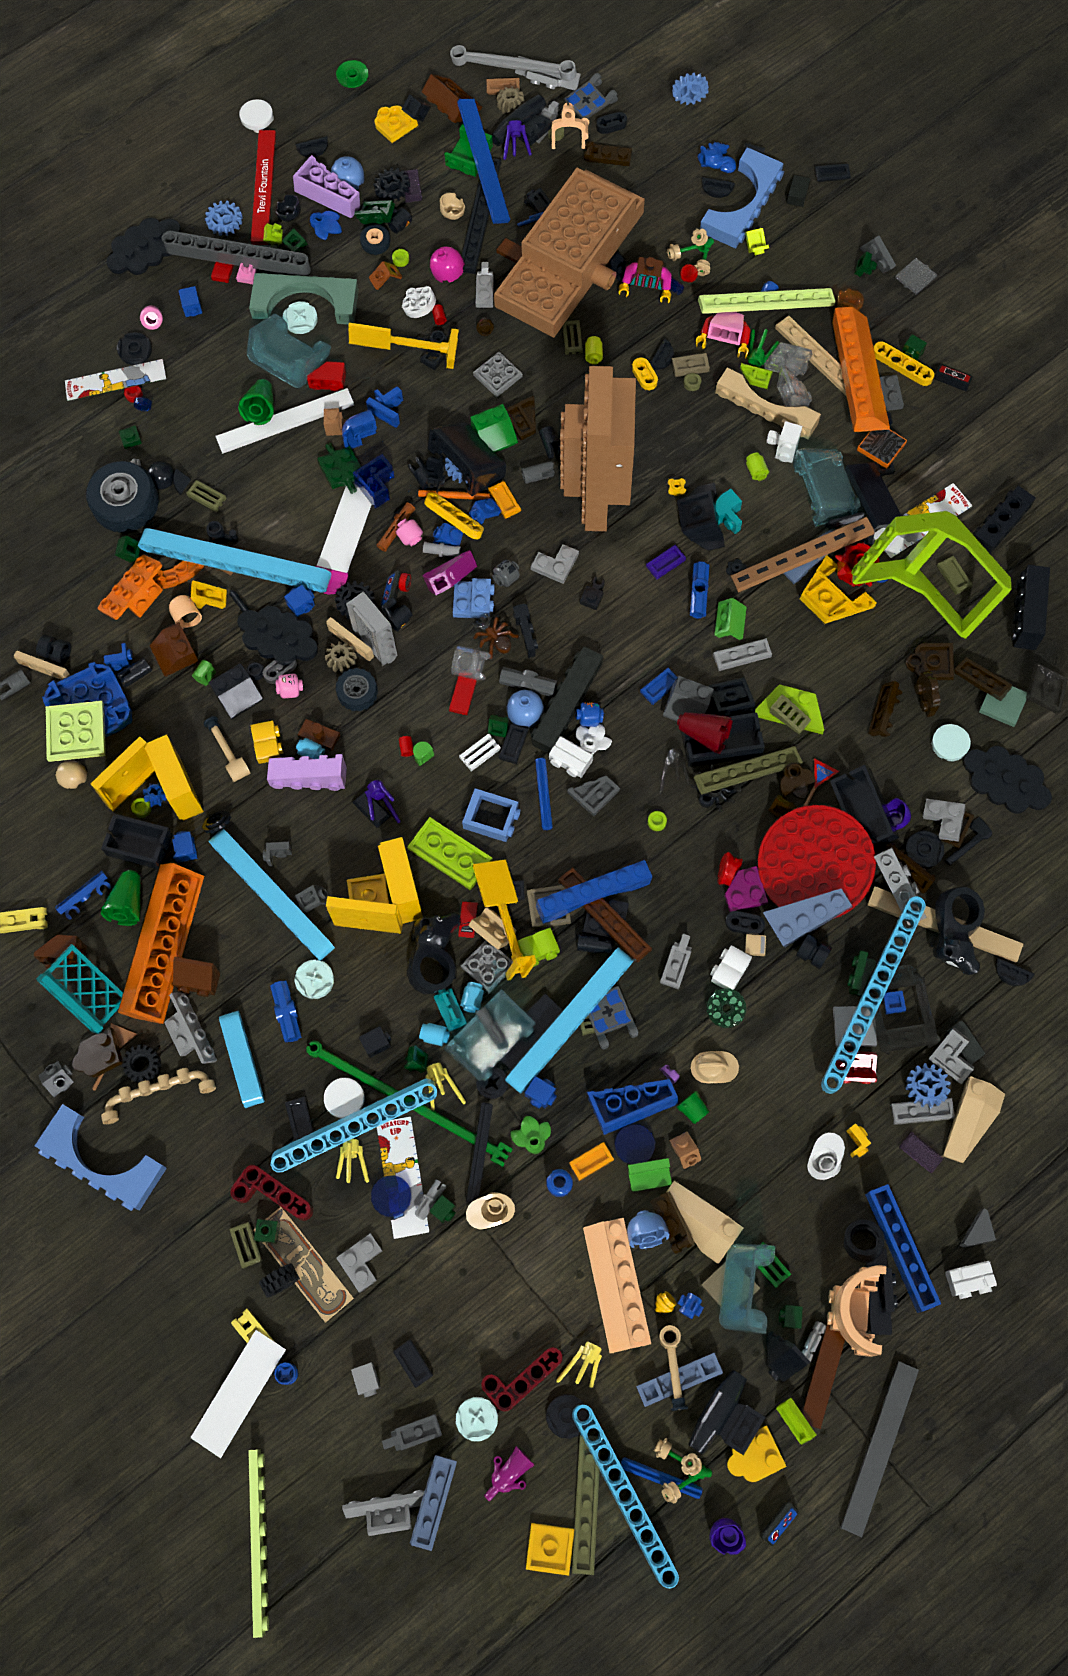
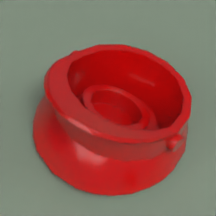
M730 852L723 855L718 872L717 882L719 885L730 886L742 865V858H735Z

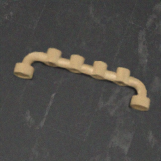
M182 1068L177 1071V1076L172 1078L168 1074L158 1076V1082L150 1084L149 1080L141 1081L138 1083V1089L131 1090L128 1086L122 1087L118 1090L119 1095H115L107 1101L105 1113L101 1115L103 1124H112L119 1120L117 1111L113 1110L114 1105L117 1103L129 1102L139 1096H148L158 1090H167L173 1085L185 1084L196 1078L202 1081L198 1084L200 1093H209L216 1089L215 1082L209 1079L208 1075L202 1071L189 1072L188 1068Z

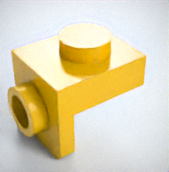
M854 1124L846 1132L859 1148L853 1151L850 1156L853 1158L858 1155L860 1158L869 1151L867 1147L871 1142L868 1140V1135L864 1128Z

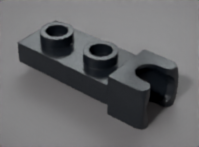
M527 604L516 605L513 607L516 626L520 625L528 658L535 657V649H538L536 638L533 639L531 633H534L532 622H530Z

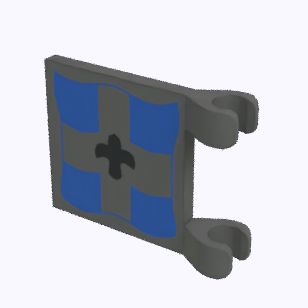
M595 73L588 82L563 98L567 105L569 103L573 105L575 114L579 119H588L608 104L615 103L618 100L615 90H611L604 97L596 88V86L602 84V76L599 73Z
M619 986L610 989L588 1015L602 1050L609 1047L605 1034L621 1027L627 1026L631 1038L638 1036V1029L631 1017Z

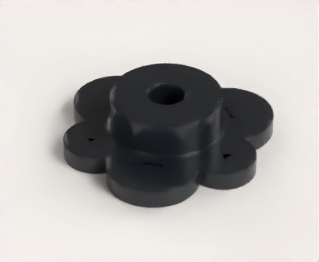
M736 559L734 562L728 563L726 573L733 575L745 570L747 566L742 564L741 560Z

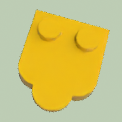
M401 106L382 107L378 110L377 117L375 118L376 129L391 143L418 126L417 120L401 110Z
M767 1425L758 1430L744 1456L732 1448L733 1455L728 1459L727 1463L731 1474L743 1476L750 1482H757L787 1467Z

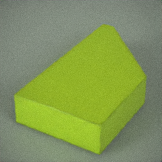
M741 363L740 369L750 385L768 388L772 371Z

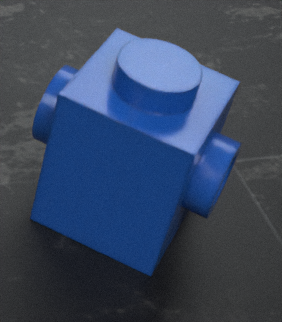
M303 585L293 588L284 596L287 606L296 617L303 613H308L315 606L313 593L309 588L306 590Z
M535 1076L525 1091V1097L530 1099V1103L536 1108L540 1109V1107L546 1109L548 1105L552 1106L557 1098V1095H555L556 1088L553 1087L554 1083L544 1078V1080H541Z

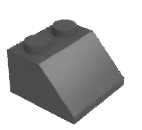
M678 676L672 685L663 716L678 721L679 716L685 712L705 714L714 689Z

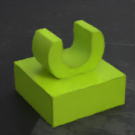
M267 223L264 227L263 241L279 247L282 244L283 229H281V225L276 223L270 225Z

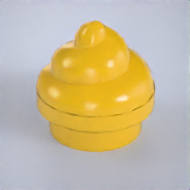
M667 1291L660 1293L656 1298L655 1311L658 1313L672 1312L674 1306L677 1305L673 1296Z

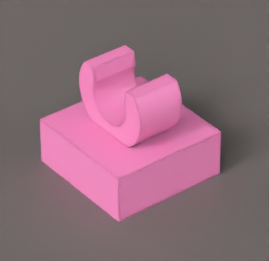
M241 263L236 277L237 282L253 285L254 275L258 273V269H254L250 264L249 267H244L243 263Z

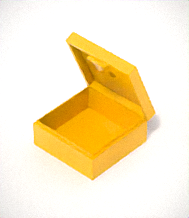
M167 735L148 743L139 737L91 783L106 806L114 812L155 772L168 802L180 820L183 819L184 821L204 812L183 763Z
M402 837L381 842V845L378 846L392 904L327 896L326 907L334 926L401 934L404 923L416 921L423 917Z

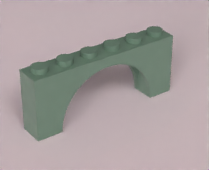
M255 273L249 306L252 319L269 320L273 308L285 297L296 293H313L324 297L332 304L335 309L337 324L354 323L359 292L357 279Z

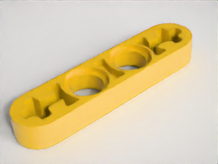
M877 342L874 345L875 358L922 386H928L932 383L934 372L929 367L885 342ZM898 357L900 361L893 362L891 358ZM912 365L915 367V370L909 371L906 366Z
M433 492L427 494L424 504L470 538H481L484 531L481 524L440 495Z

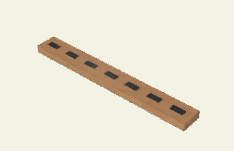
M865 517L731 575L732 581L739 593L875 534L874 529L868 518Z

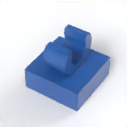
M903 991L885 993L882 999L885 1014L906 1011Z

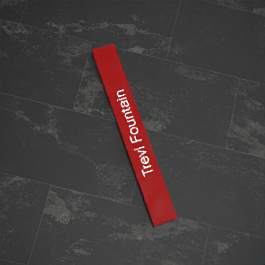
M259 130L251 232L252 245H269V243L263 241L264 227L267 223L270 224L276 144L275 130Z

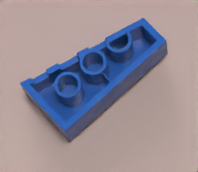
M670 1079L648 1082L637 1086L629 1085L618 1089H604V1091L587 1092L588 1100L604 1135L678 1104V1096Z

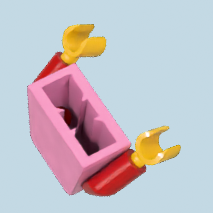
M721 312L707 317L700 332L701 336L696 338V347L699 342H703L702 349L706 347V336L707 338L735 345L741 344L737 357L739 358L740 352H744L746 359L749 352L746 346L749 344L750 328L743 321L744 315L737 312Z

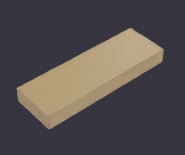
M331 617L326 621L328 630L344 643L347 642L350 647L352 646L366 660L371 661L374 655L368 645Z
M16 651L14 654L17 662L25 667L60 680L71 676L67 669L19 651Z

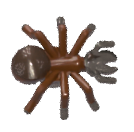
M485 613V617H480L481 622L476 621L477 625L475 623L472 625L476 629L485 630L486 632H477L470 640H475L478 636H488L481 640L476 651L479 652L483 644L489 641V661H492L493 649H497L503 654L510 651L511 642L505 635H510L512 638H519V635L513 634L510 630L501 632L504 627L512 625L510 622H503L496 630L500 616L495 617L493 627H490V617Z

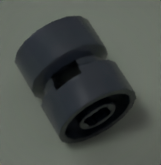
M46 634L40 637L36 647V655L46 660L51 659V661L62 665L67 662L71 653L70 642L56 639Z
M808 934L796 956L804 961L809 959L811 965L821 969L833 947L824 942L819 944L817 938Z

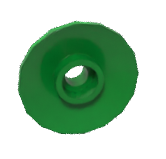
M356 60L342 63L336 71L338 82L348 88H356L363 85L369 76L366 65Z

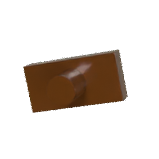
M305 719L298 737L301 739L308 738L322 745L323 748L332 751L340 737V733Z

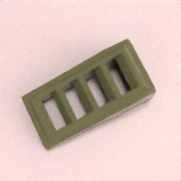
M784 695L777 699L769 712L799 735L811 722V719ZM781 705H783L784 707H783V709L780 711L778 708H779ZM787 710H790L789 714L786 716L784 713ZM795 714V719L791 721L790 718ZM801 718L803 721L797 726L796 723Z

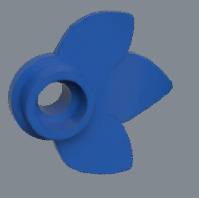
M316 212L310 216V224L315 229V234L319 238L326 240L328 233L341 234L342 232L341 226L337 222L340 215L336 212Z

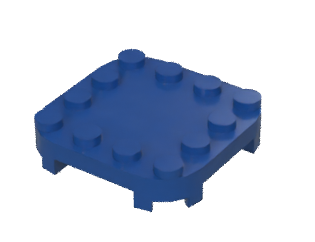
M95 662L89 663V668L57 683L53 680L48 684L49 687L45 691L44 697H42L46 707L103 701L105 738L122 730L132 722L131 706L109 666L96 664Z

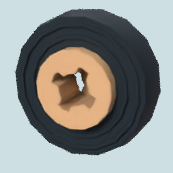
M371 225L361 232L360 243L365 252L378 255L384 253L389 248L391 239L385 227Z

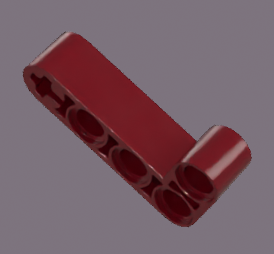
M255 1165L246 1167L231 1188L232 1198L239 1203L248 1202L258 1190L299 1220L306 1221L313 1215V1208L306 1200ZM258 1171L257 1179L250 1181V1173ZM270 1182H274V1190L271 1192H266V1185ZM240 1188H245V1196L238 1198L237 1191ZM290 1194V1202L283 1204V1195ZM297 1203L302 1208L305 1207L307 1212L305 1214L301 1213L294 1206Z
M554 1347L547 1349L508 1386H505L497 1376L487 1375L482 1380V1389L499 1410L509 1411L561 1364L562 1353ZM550 1352L552 1354L558 1353V1362H550L548 1366L551 1369L547 1371L545 1366L539 1361L544 1359V1362L549 1359L548 1354ZM535 1366H540L543 1369V1375L536 1379L532 1377L531 1370ZM490 1378L497 1381V1388L494 1391L487 1390L485 1385L486 1381ZM520 1380L527 1383V1390L524 1393H518L515 1389L516 1383ZM503 1395H508L511 1398V1405L507 1408H503L499 1404V1400Z

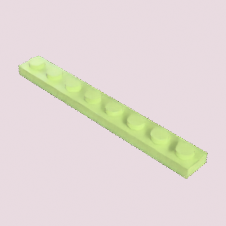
M825 288L699 295L698 302L703 314L834 306L835 298L832 289Z
M261 1449L249 1450L253 1638L263 1637L266 1635V1631L269 1630V1618L265 1616V1607H268V1593L264 1592V1583L268 1581L267 1569H264V1560L267 1559V1546H263V1536H266V1522H263L262 1513L266 1512V1501L262 1499V1490H265V1477L261 1476V1467L265 1465L264 1454H261Z

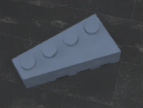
M838 889L763 912L782 945L787 947L853 906L843 890Z

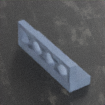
M435 1455L410 1545L432 1551L457 1461Z

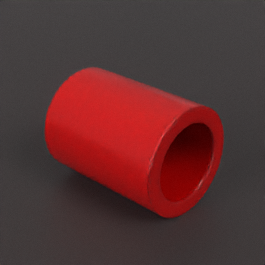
M435 305L431 310L435 324L442 325L447 321L443 306Z
M410 736L400 737L398 740L401 756H412V738Z

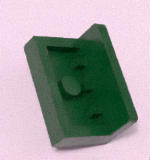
M392 200L367 201L363 203L362 210L355 211L354 215L362 224L387 223L391 221L395 203Z
M860 951L858 956L853 958L851 967L854 968L853 975L850 974L847 986H850L849 994L862 997L875 970L876 960L867 958L868 952Z

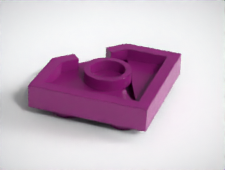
M757 866L740 870L734 877L725 893V899L730 912L743 911L768 904Z

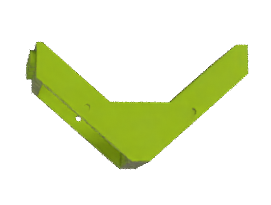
M948 511L895 517L860 561L853 567L851 572L853 575L852 583L855 585L893 579L923 594L957 634L965 639L1012 590L1011 577L957 516ZM929 531L905 559L874 563L897 535ZM946 538L965 546L997 582L964 619L960 617L920 571V568Z

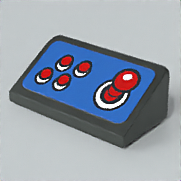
M397 570L388 577L380 608L391 597L395 600L397 599L400 571ZM395 605L390 608L391 611L394 610Z
M785 1502L760 1533V1537L770 1546H774L799 1513L798 1510L790 1502Z

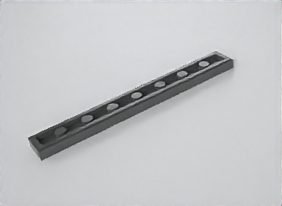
M899 1361L895 1367L840 1527L859 1537L863 1536L919 1371Z

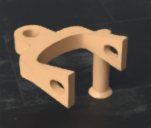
M571 103L563 105L562 119H556L552 122V149H555V131L561 127H577L581 129L582 149H585V140L588 139L589 120L587 118H575V110Z

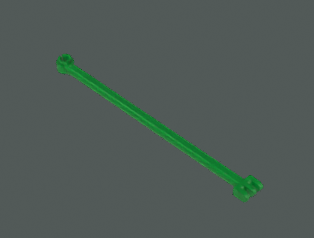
M311 1041L308 1043L310 1046L316 1045L318 1047L316 1051H311L310 1046L306 1047L307 1053L311 1057H319L387 1096L398 1092L395 1088L325 1050L320 1042ZM409 1096L404 1098V1101L408 1103L414 1100ZM425 1105L413 1109L418 1114L475 1145V1133ZM488 1141L486 1152L493 1155L490 1160L503 1167L505 1163L498 1158L502 1157L507 1160L509 1156L502 1151L506 1150L511 1153L513 1149L502 1142L496 1146Z

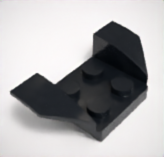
M715 482L697 486L688 497L677 500L682 533L707 551L725 547L723 532L718 526L714 498H717Z

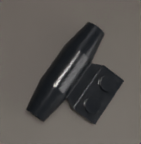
M537 95L516 108L491 134L492 142L496 146L504 144L508 122L518 120L522 122V125H525L529 145L534 144L552 128L553 121L543 115H539L546 107L545 99L541 95ZM521 133V136L518 137V138H519V140H521L522 142H524V138H523V135H522V133Z
M732 1370L716 1388L698 1418L688 1445L702 1455L720 1435L725 1444L744 1456L766 1417L748 1405L738 1404L747 1381L744 1376Z

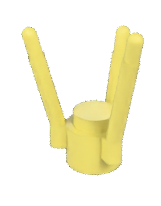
M435 1063L427 1067L428 1074L426 1079H431L434 1083H437L442 1095L445 1094L441 1081L444 1080L445 1076L463 1104L466 1103L449 1076L447 1069L443 1068L441 1063ZM428 1086L429 1093H431L433 1088ZM433 1099L432 1101H430L431 1109L435 1110V1104Z
M348 1140L343 1143V1147H340L337 1179L340 1178L345 1156L347 1158L346 1182L350 1183L351 1158H356L358 1154L365 1182H369L363 1157V1146H359V1140Z
M586 1342L585 1346L581 1345L577 1354L556 1381L559 1383L582 1355L581 1359L584 1360V1363L575 1382L579 1384L588 1364H593L594 1362L589 1387L593 1388L598 1365L602 1357L599 1355L602 1349L590 1342Z

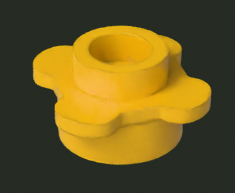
M683 478L679 480L669 479L668 485L670 488L668 493L674 496L684 495L686 493L684 488L686 481Z

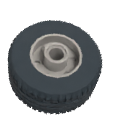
M120 461L103 466L93 474L86 488V500L94 517L100 525L114 532L125 533L142 528L154 517L158 509L159 496L155 484L149 473L135 463Z

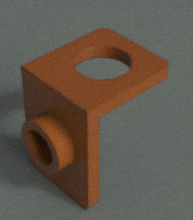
M382 261L369 276V279L375 289L379 290L390 276L402 279V275L395 265Z

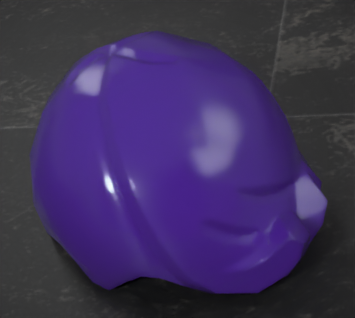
M894 798L886 804L896 830L902 829L910 822L911 811L905 802Z
M721 1518L713 1524L709 1537L712 1546L718 1552L724 1555L726 1553L736 1555L745 1549L746 1539L742 1528L736 1521L730 1518Z

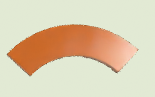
M182 561L172 569L159 570L152 579L162 589L175 587L193 578L205 565Z

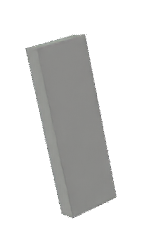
M767 638L714 652L713 656L718 671L770 658L772 657V652Z
M947 1098L945 1102L941 1101L940 1106L934 1103L932 1108H929L928 1104L921 1107L920 1101L916 1104L913 1102L891 1104L893 1124L955 1119L952 1098Z

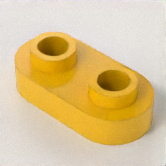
M635 359L632 364V371L639 384L645 390H653L658 383L655 371L647 359Z

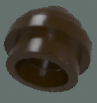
M482 318L477 322L476 329L480 335L488 336L492 333L494 325L491 320Z

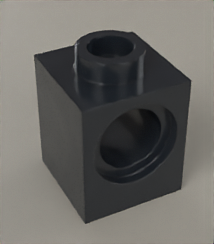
M409 94L401 110L411 118L423 122L431 106L421 98Z
M380 1026L359 1037L369 1058L391 1048L389 1044L391 1038L387 1030L382 1031Z

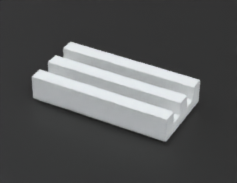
M487 734L459 755V757L469 770L473 771L501 748L491 738L490 734ZM491 746L494 747L481 758H479L477 761H475L473 764H470L471 761L480 756Z

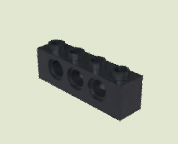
M1019 485L1014 491L1010 490L1004 498L1006 500L1003 503L999 502L995 507V513L993 515L989 514L984 520L982 528L979 526L973 533V536L989 554L995 550L1032 507L1036 497Z

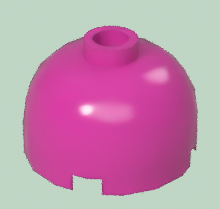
M441 247L431 256L430 269L435 279L443 283V281L447 280L448 282H453L464 271L463 266L465 262L460 253L452 247Z

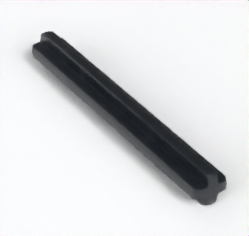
M481 1103L466 1203L468 1204L478 1199L480 1194L493 1104Z

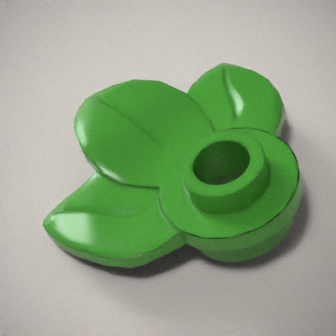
M526 1116L522 1120L521 1129L511 1131V1138L518 1147H525L528 1152L538 1154L544 1149L545 1140L550 1137L551 1127L548 1122L539 1125L535 1118ZM533 1141H538L536 1145L531 1144Z

